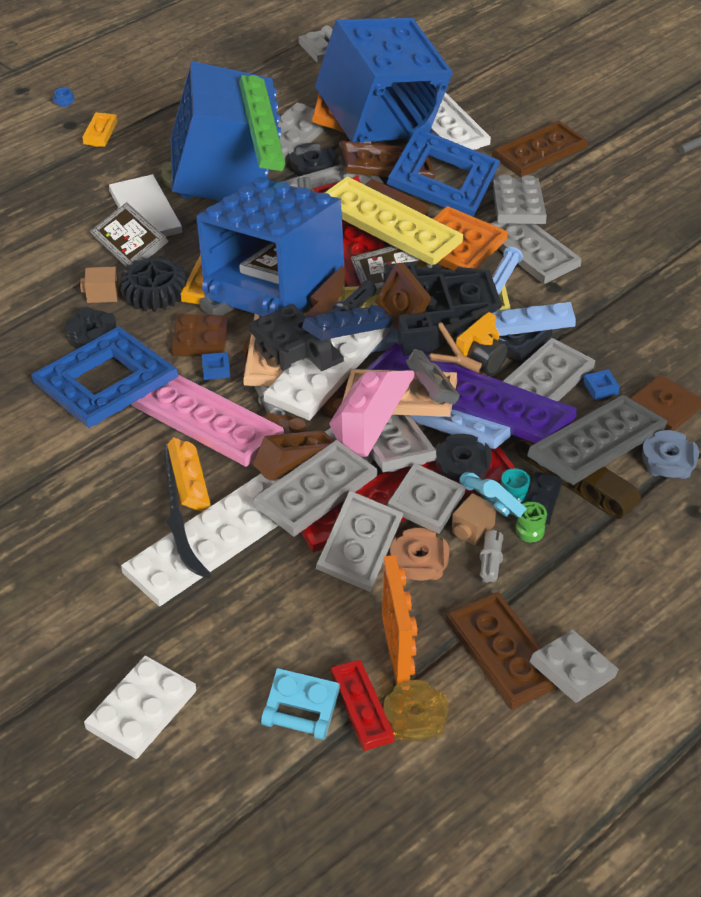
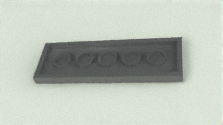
M621 395L530 446L527 456L535 460L540 466L560 476L562 480L574 485L640 445L648 437H653L656 432L664 430L667 420L625 395Z

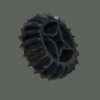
M151 256L150 259L142 257L141 261H133L132 265H127L126 270L121 272L119 284L122 296L128 302V305H134L136 309L144 308L145 312L149 309H154L156 312L159 308L166 310L167 306L174 307L175 302H181V292L186 287L187 277L183 267L179 266L178 262H172L171 258L164 260L162 256L159 258Z

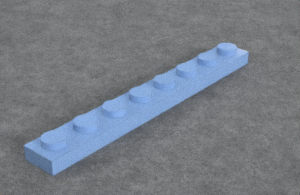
M571 302L508 309L492 313L496 315L495 327L499 332V336L575 326V315ZM394 326L372 352L385 351L394 343L399 344L398 331ZM457 336L453 338L454 342H456Z

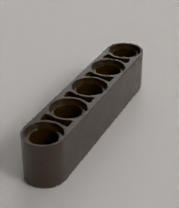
M522 438L516 441L515 449L521 458L546 474L558 476L527 456L530 446L536 443ZM606 467L600 468L574 485L564 480L562 485L615 519L624 517L641 501V495L634 485Z

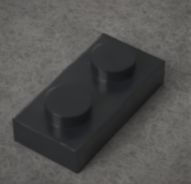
M536 471L526 502H537L543 505L547 511L545 524L550 525L563 480L559 476Z

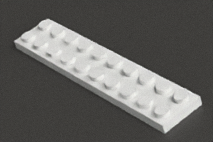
M331 428L325 431L335 441L337 440ZM370 453L367 457H361L368 463L374 461ZM261 473L184 524L192 551L210 572L278 526L277 523L254 506V497L278 480H268ZM172 532L121 565L122 573L159 607L202 578L190 571L181 562Z

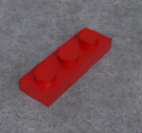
M361 659L332 667L331 677L333 682L340 685L339 696L363 751L393 743L395 734Z

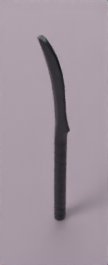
M167 442L163 446L170 504V517L166 523L172 531L181 562L193 573L201 577L210 578L211 572L195 556L186 536L181 501L167 446L169 442Z

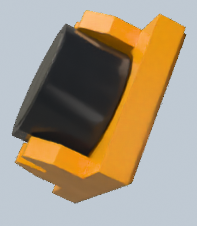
M490 312L481 317L457 337L456 345L462 355L466 357L468 355L469 358L482 363L478 373L489 377L493 376L501 368L509 350L508 342L499 337V332L495 327L496 315Z

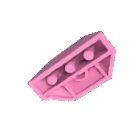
M413 371L366 372L352 385L329 423L336 439L360 457H367L414 378L415 373Z

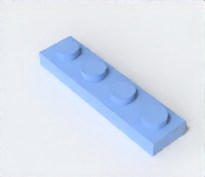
M451 410L450 417L410 415L418 424L437 429L440 432L452 435L470 434L478 437V442L484 446L486 443L492 449H496L510 437V427L456 410Z

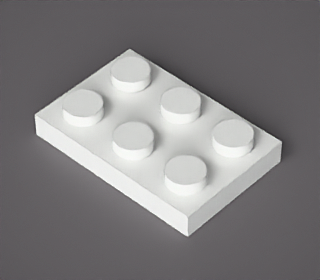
M144 656L84 721L85 728L133 758L138 759L196 692V684L151 658Z

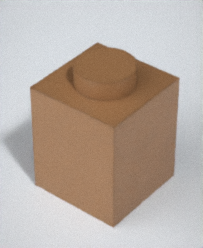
M116 267L86 268L85 278H81L80 285L81 293H86L87 303L117 302L118 281Z
M472 493L453 513L451 533L459 539L476 546L484 538L485 533L495 526L496 509L493 507L494 504Z

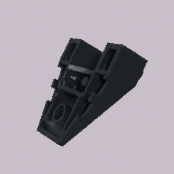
M402 262L432 298L424 313L399 315L398 341L402 355L411 356L413 349L429 354L445 344L447 340L438 327L439 323H443L453 339L471 327L486 313H494L502 307V303L490 270L457 267L456 270L441 269V265L433 264L432 268L417 267L416 262ZM395 263L384 264L383 286Z

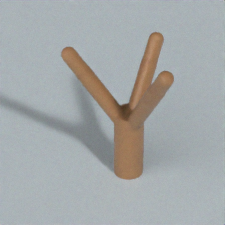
M439 323L438 327L456 357L430 353V360L456 363L478 373L482 363L462 355L443 323Z

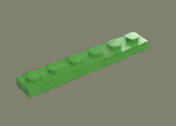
M241 75L239 85L259 168L283 171L285 159L265 81L263 78L255 75Z

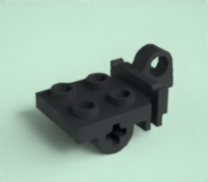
M294 304L248 323L249 332L256 338L257 347L261 355L267 360L275 357V364L277 366L280 365L282 371L290 368L292 363L306 357L321 372L344 362V356L333 346L331 339L320 340L302 328L307 317Z

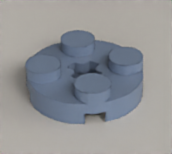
M662 430L656 432L654 437L645 439L642 448V460L647 466V472L653 476L661 475L670 478L679 477L686 479L690 477L691 472L697 466L699 458L697 444L694 441L691 444L686 440V435L677 431ZM672 452L673 456L667 455L666 453Z

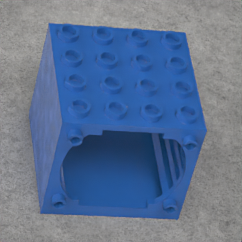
M413 18L343 19L335 21L315 88L351 142L363 143L411 139L417 127L430 132L453 71Z

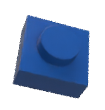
M228 352L202 354L204 380L230 378Z
M609 369L584 375L583 383L594 400L619 394L620 386Z

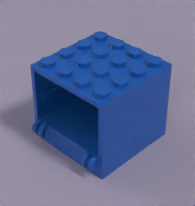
M191 61L171 135L172 192L181 193V196L186 199L197 196L222 201L224 197L230 196L238 191L239 188L253 182L254 179L268 177L269 169L259 168L239 85L241 75L251 76L255 74ZM255 75L263 78L265 81L280 139L281 128L278 127L280 115L277 114L278 101H275L277 89L273 87V78Z
M258 177L250 184L239 188L235 193L224 197L222 201L208 207L204 212L197 215L203 272L202 290L205 293V297L210 298V300L219 303L224 302L229 306L261 316H266L291 304H294L302 312L311 306V296L340 267L344 268L341 199L332 197L328 193H317L310 191L308 188H297L285 182L278 183L270 181L266 177ZM271 242L276 243L279 284L240 273L239 265Z

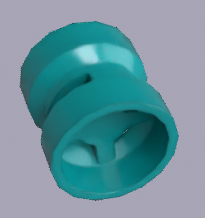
M517 468L506 470L501 477V486L521 504L525 503L530 484L529 475Z

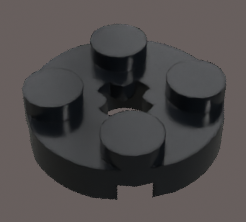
M320 143L301 144L296 147L294 153H290V165L298 173V176L335 166V152L328 146L327 149L321 148Z
M90 307L79 309L78 314L72 316L65 326L69 343L76 349L117 328L116 319L113 314L93 310Z
M453 434L446 437V442L441 445L439 443L436 446V460L434 462L442 476L459 482L463 473L471 472L480 479H485L486 473L491 466L492 453L486 443L484 446L478 442V437L470 434ZM463 455L465 456L466 460H462L459 458Z

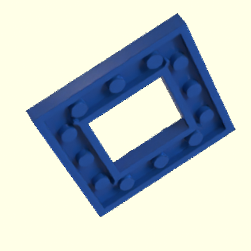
M417 127L389 175L387 184L398 190L415 195L420 199L435 203L440 207L446 208L449 206L474 217L499 167L500 160ZM429 155L438 160L453 164L460 169L470 171L461 190L419 174Z
M118 326L34 372L31 376L33 382L86 427L90 428L116 412L123 410L135 401L144 398L156 389L165 386L168 382L177 378L178 373L173 365ZM112 357H115L134 372L96 395L74 379L92 368L102 365Z

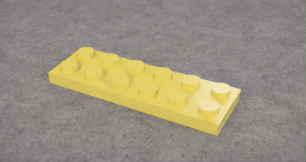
M348 176L325 192L332 197L341 199L343 220L430 265L439 262L463 242L462 233Z

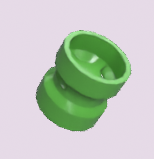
M526 502L522 505L527 509L520 518L517 517L516 535L525 542H537L544 536L547 511L543 505L537 502Z

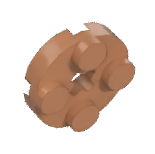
M412 528L404 531L403 536L397 540L395 538L392 541L390 555H396L398 566L405 569L406 579L418 581L437 580L442 577L443 571L448 565L449 546L444 538L442 541L436 537V532L426 528ZM416 551H422V554L425 555V556H423V557H417V556H415V555H416Z

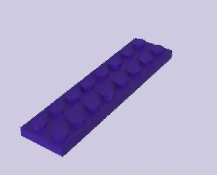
M394 343L366 370L411 371L406 362L410 356H403L400 344ZM425 354L431 363L439 366L442 372L457 373L456 391L460 396L455 405H452V410L510 427V434L533 443H538L563 429L576 418L575 407L452 363L431 361L429 355Z

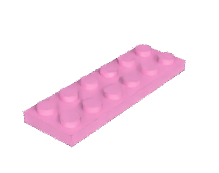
M180 375L165 386L156 389L144 398L131 404V406L245 467L255 460L264 436L284 434L283 427Z

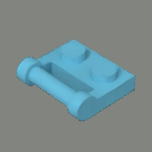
M465 472L460 477L459 482L461 485L466 486L467 490L474 489L484 500L494 504L493 507L506 517L511 514L520 518L527 509L495 480H483L471 472Z
M277 668L268 702L262 714L261 724L272 727L274 724L314 734V738L325 740L340 688L339 683ZM279 704L318 713L320 717L316 722L277 711Z

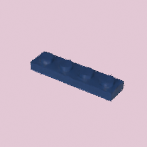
M371 305L361 309L354 308L349 311H336L332 314H318L315 317L305 318L302 328L318 339L326 340L391 327L393 317L385 313L382 307Z

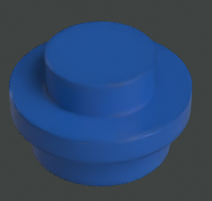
M62 87L54 91L53 102L61 107L69 106L75 100L74 94L69 88Z

